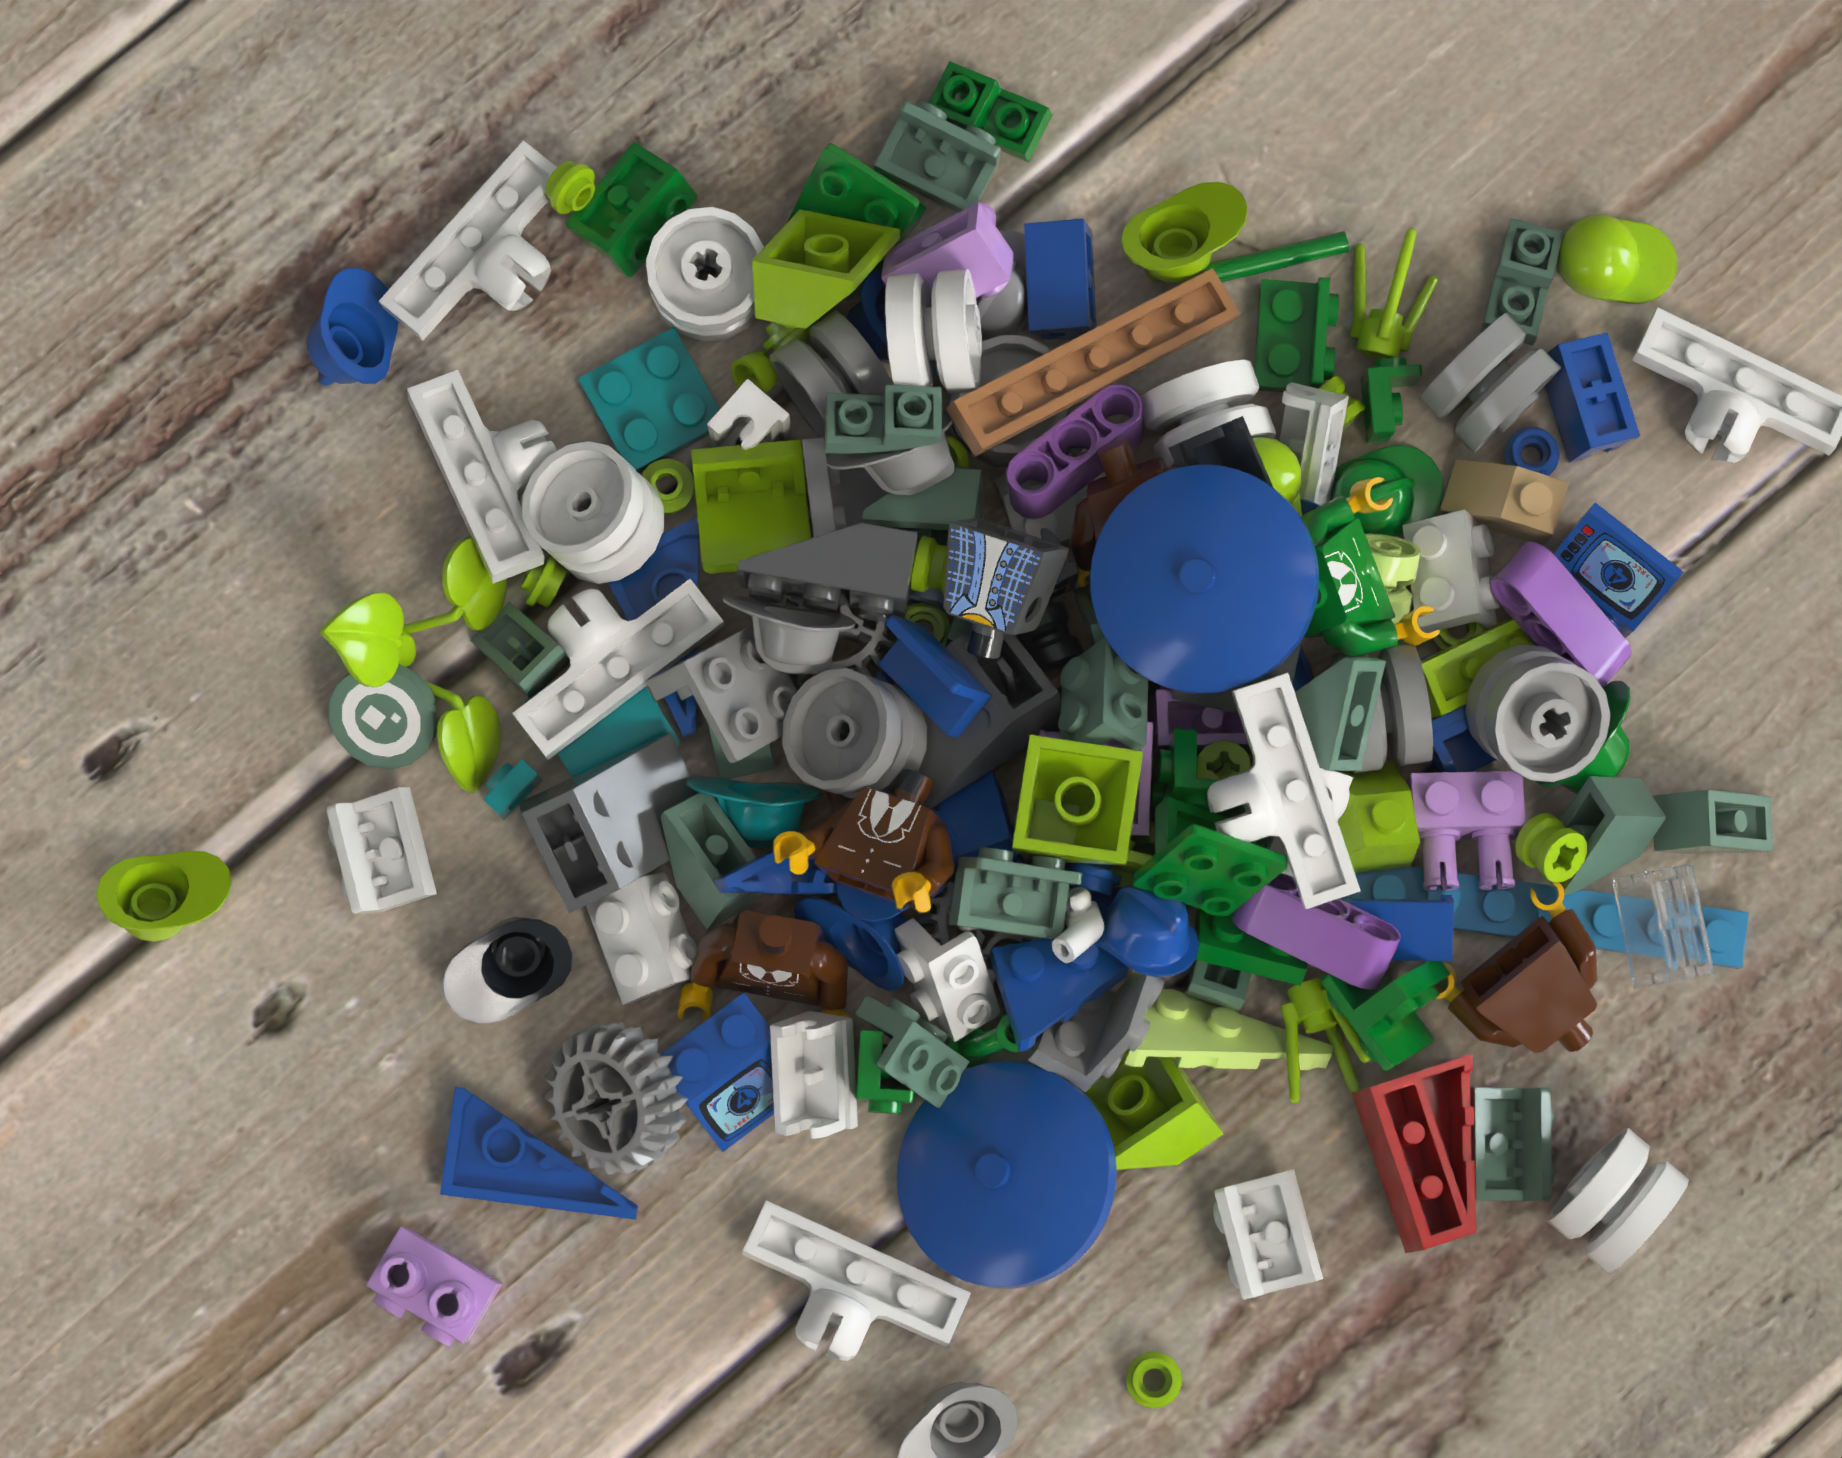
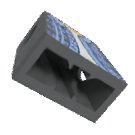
M979 518L950 522L943 607L947 614L973 622L966 649L969 653L984 658H999L1004 634H1021L1034 631L1038 627L1066 560L1069 547Z

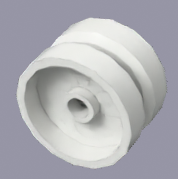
M715 207L688 209L669 219L653 237L646 258L648 285L652 301L663 321L670 327H675L680 335L702 342L727 340L748 329L756 319L752 260L761 252L764 246L752 226L737 214ZM707 270L718 274L716 278L709 274L706 281L699 279V276Z
M969 269L944 270L937 274L932 286V307L927 285L919 273L890 275L887 278L885 314L888 354L894 385L933 387L937 363L940 381L949 394L970 393L980 388L981 323L975 289Z
M1242 359L1208 366L1165 382L1140 397L1142 400L1145 429L1161 433L1167 432L1159 438L1153 447L1155 458L1161 457L1167 467H1176L1168 449L1169 447L1241 416L1244 417L1252 437L1258 436L1271 439L1275 437L1276 431L1267 407L1254 404L1244 405L1254 397L1259 389L1251 361Z
M586 441L566 445L547 456L532 473L522 496V519L529 536L576 578L601 584L621 580L635 572L655 552L664 530V506L656 488L640 475L621 455L608 445Z
M1624 1128L1582 1166L1557 1200L1546 1220L1567 1239L1581 1237L1596 1225L1588 1238L1585 1255L1606 1273H1611L1620 1267L1653 1234L1679 1201L1689 1182V1179L1668 1161L1653 1164L1637 1178L1647 1163L1650 1146L1629 1128Z

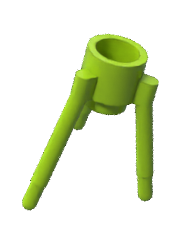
M1409 228L1406 231L1384 310L1371 309L1369 318H1366L1365 246L1360 243L1355 246L1354 316L1349 337L1358 340L1356 352L1380 360L1399 357L1400 351L1408 352L1412 334L1438 283L1437 276L1431 275L1428 277L1402 326L1403 316L1396 313L1417 236V231L1414 228Z
M1321 978L1311 979L1302 982L1301 986L1295 985L1287 991L1290 1003L1280 1006L1286 1032L1290 1101L1292 1103L1300 1101L1298 1025H1304L1306 1033L1325 1030L1330 1044L1334 1046V1054L1351 1094L1362 1090L1336 1026L1337 1023H1339L1360 1061L1367 1063L1370 1058L1363 1051L1359 1041L1360 1036L1346 1016L1339 1014L1330 1004L1327 998V990L1322 984Z

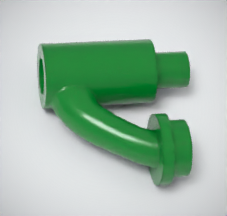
M1006 1010L997 1027L986 1032L981 1028H977L956 1042L951 1038L949 1041V1047L969 1061L967 1068L981 1065L988 1058L989 1054L1002 1049L1019 1052Z

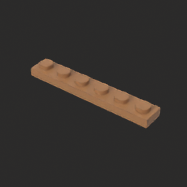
M1211 268L954 400L946 410L973 455L977 456L1098 393L1100 390L1125 379L1232 323L1241 314L1216 272Z

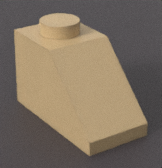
M1456 459L1439 513L1448 514L1465 509L1480 524H1485L1489 529L1530 542H1536L1543 546L1554 534L1569 482L1519 466Z

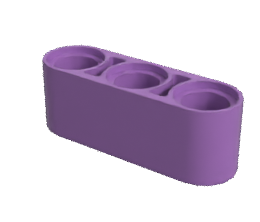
M1121 384L1110 385L1100 390L1018 453L1009 462L1007 468L1010 504L1014 511L1022 517L1029 519H1038L1049 515L1104 472L1096 452L1097 449L1112 441L1127 439L1133 450L1141 442L1144 433L1142 400L1138 393L1129 386ZM1115 414L1127 415L1130 418L1122 424H1114L1106 420ZM1071 447H1082L1088 450L1086 454L1079 457H1071L1064 454L1065 450ZM1033 479L1041 480L1045 483L1043 487L1037 490H1027L1021 487L1024 482Z
M1526 542L1490 581L1492 594L1536 646H1544L1593 674L1602 688L1607 685L1631 657L1632 650L1624 636L1558 558L1544 546L1536 542Z
M1283 873L1279 874L1241 905L1232 915L1233 923L1247 934L1349 984L1368 990L1380 987L1401 940V934L1393 925L1341 899L1304 909L1294 878Z

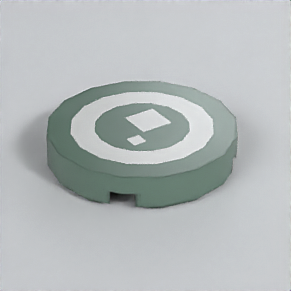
M399 664L394 676L380 687H366L356 681L350 673H347L336 685L329 701V722L337 741L352 757L371 767L391 770L411 765L427 752L436 737L440 715L437 718V711L434 706L437 701L432 689L416 672Z

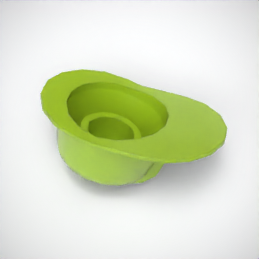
M1217 181L1202 182L1191 186L1133 216L1124 227L1121 244L1124 253L1134 264L1145 269L1151 281L1161 280L1165 283L1186 282L1202 274L1210 264L1212 253L1224 247L1238 236L1246 223L1248 206L1244 195L1232 185Z
M183 851L161 855L126 858L111 866L100 878L96 897L98 907L108 921L124 928L129 934L140 940L156 942L167 940L178 934L185 926L204 921L217 912L229 896L232 880L226 864L219 857L205 851Z

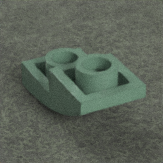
M1510 219L1480 332H1483L1500 316L1508 313L1526 331L1524 343L1533 346L1538 336L1547 292L1553 280L1564 232Z
M885 385L883 395L826 394L825 453L889 452L918 448L941 442V387Z

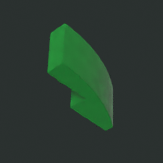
M950 61L928 102L947 115L946 121L964 130L968 125L984 130L995 138L996 142L994 145L998 146L1001 151L1028 163L1053 116L1049 107L1006 91L1000 87L997 80Z

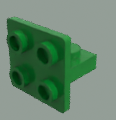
M829 143L822 150L788 221L799 210H805L900 229V239L894 245L896 246L902 243L919 224L927 207L921 204L915 196L836 145ZM884 258L871 272L883 269Z
M1166 797L1155 807V856L1133 874V885L1137 888L1148 890L1163 899L1182 901L1185 904L1200 908L1211 915L1229 916L1287 869V856L1263 848V838L1248 843L1217 832L1214 823L1228 817Z
M1428 961L1394 981L1386 971L1380 987L1377 989L1359 988L1329 973L1321 978V982L1327 990V998L1332 1007L1339 1014L1346 1016L1360 1036V1045L1366 1055L1374 1062L1379 1063L1383 1070L1388 1071L1434 1042L1433 1036L1416 1012L1440 995L1434 986L1448 977L1450 973L1442 961Z

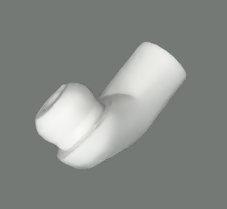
M1083 887L1073 888L1068 891L1065 914L1067 929L1052 942L1054 954L1064 963H1070L1092 946L1102 936L1104 931V922L1098 904L1095 901H1091L1090 892Z

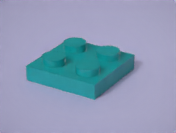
M675 327L578 378L581 387L618 454L631 464L638 473L645 470L653 462L666 459L708 436L707 424L720 410Z

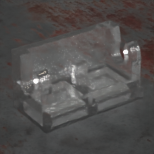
M1693 864L1663 867L1612 879L1634 989L1715 974Z

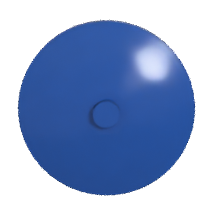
M1192 465L1166 471L1149 479L1129 493L1118 504L1102 528L1095 546L1090 571V590L1099 626L1108 643L1128 666L1145 678L1167 688L1188 693L1215 694L1243 688L1262 679L1279 667L1292 654L1305 635L1315 611L1319 590V567L1314 543L1308 528L1291 503L1278 491L1255 476L1237 469L1217 465Z
M1016 1061L984 1063L963 1071L957 1087L948 1094L940 1108L925 1100L912 1118L902 1141L897 1164V1191L900 1208L905 1223L918 1246L936 1265L961 1280L985 1287L998 1289L1029 1287L1052 1279L1066 1271L1096 1241L1106 1223L1114 1200L1117 1173L1115 1151L1108 1127L1101 1113L1081 1089L1059 1075L1029 1063Z

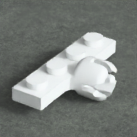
M523 140L378 301L382 308L423 341L465 293L473 288L482 289L509 311L520 310L529 305L533 299L523 292L526 285L518 277L538 292H541L549 279L551 269L546 256L524 240L521 234L526 225L550 200L545 195V186L550 175L557 167Z
M1657 308L1652 315L1632 361L1690 388L1697 394L1698 403L1685 430L1686 439L1696 452L1702 455L1709 439L1713 440L1717 434L1721 438L1711 460L1722 463L1738 462L1749 451L1761 426L1773 428L1828 456L1836 449L1842 436L1841 395L1663 309Z
M458 370L407 388V397L466 527L473 538L492 583L494 584L543 565L544 554L540 545L527 532L522 519V507L518 499L524 493L532 473L547 456L557 451L552 441L546 442L545 436L549 432L540 421L531 419L499 432L489 431L483 425Z
M691 579L687 580L640 617L629 622L622 619L605 596L596 589H588L571 597L577 604L578 610L588 622L584 626L580 627L563 604L553 613L548 620V631L556 643L565 651L571 666L561 677L512 713L547 760L551 759L646 687L647 680L671 668L725 627L722 618Z
M1285 673L1231 691L1253 755V766L1247 772L1214 782L1209 787L1207 800L1210 812H1220L1243 804L1245 813L1214 823L1217 832L1248 843L1268 836H1277L1283 845L1304 909L1360 892L1361 890L1289 674Z
M767 1200L742 1252L743 1256L801 1281L810 1289L809 1299L796 1325L797 1338L804 1345L816 1351L828 1323L838 1327L826 1354L827 1357L836 1360L848 1361L857 1355L868 1328L875 1319L887 1320L947 1348L971 1295L970 1292Z

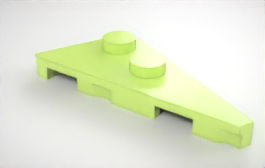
M1162 988L1157 1000L1151 1008L1147 1009L1144 1017L1145 1020L1150 1022L1148 1032L1136 1051L1128 1050L1125 1064L1132 1067H1143L1146 1056L1172 1057L1176 1061L1178 1068H1196L1201 1065L1226 1069H1257L1261 1059H1287L1286 1032L1283 1028L1239 1014L1233 1009L1218 1007L1186 996L1178 990ZM1298 1034L1300 1070L1326 1069L1334 1046Z

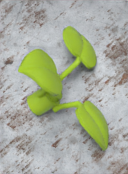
M466 537L453 546L442 568L443 591L447 600L454 606L449 612L404 624L402 608L395 598L386 593H370L342 608L320 629V633L334 647L347 670L356 681L366 687H380L394 676L399 664L408 667L413 663L416 656V645L410 634L455 622L461 616L471 630H483L490 626L504 605L507 579L492 583L473 538ZM425 681L432 689L434 696L447 701L452 707L451 710L441 715L437 726L438 747L444 764L458 786L465 792L474 794L475 791L481 788L488 777L500 750L502 730L498 714L494 706L482 696H470L463 703L459 695Z

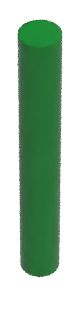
M1345 231L1212 262L1204 272L1213 268L1223 283L1348 253V239Z

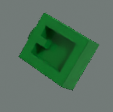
M1402 357L1384 358L1374 361V368H1367L1360 379L1362 403L1367 408L1363 412L1366 443L1388 442L1396 432L1395 426L1402 425L1403 407L1401 395L1399 392L1392 393V388L1415 386L1422 377L1421 364L1407 365L1406 358Z

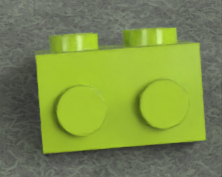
M801 439L759 443L755 447L746 450L742 449L741 445L691 450L701 559L705 572L711 574L737 571L738 562L811 539Z

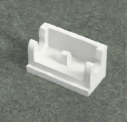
M749 379L740 386L707 424L713 447L735 446L740 439L742 449L746 450L755 447L759 443L787 441L792 437L790 414Z
M1292 382L1287 385L1286 391L1283 392L1282 403L1286 405L1279 442L1287 445L1296 455L1301 468L1300 499H1306L1321 506L1331 499L1349 396Z
M807 1011L770 1025L775 1134L790 1136L810 1129V1138L816 1139L832 1135L844 1129L858 1127L853 1018Z

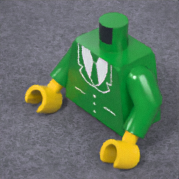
M1380 477L1358 481L1352 486L1349 498L1345 499L1341 495L1301 516L1313 540L1319 567L1317 603L1304 637H1323L1328 645L1350 656L1395 647L1400 639H1403L1410 645H1419L1436 637L1440 630L1425 633L1418 627L1417 618L1434 612V609L1429 606L1419 607L1403 615L1399 623L1394 624L1391 620L1395 618L1394 611L1360 519H1354V513L1377 512L1391 506L1393 502L1392 497L1373 502L1370 497L1372 486L1384 480Z

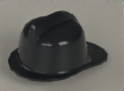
M523 917L501 920L490 928L488 933L466 945L451 958L443 977L442 990L447 1004L460 1018L473 1023H495L509 1018L539 999L550 995L563 985L571 972L572 951L567 938L555 926L542 920Z

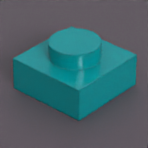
M523 759L515 767L508 762L486 783L485 787L490 792L483 800L505 820L519 805V802L523 801L538 786L542 779Z

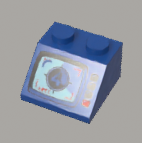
M1596 502L1575 523L1552 552L1624 638L1629 636L1684 572Z
M745 993L739 995L660 1054V1056H673L668 1064V1068L672 1075L683 1077L678 1085H676L677 1092L688 1099L685 1102L722 1152L774 1114L770 1026Z

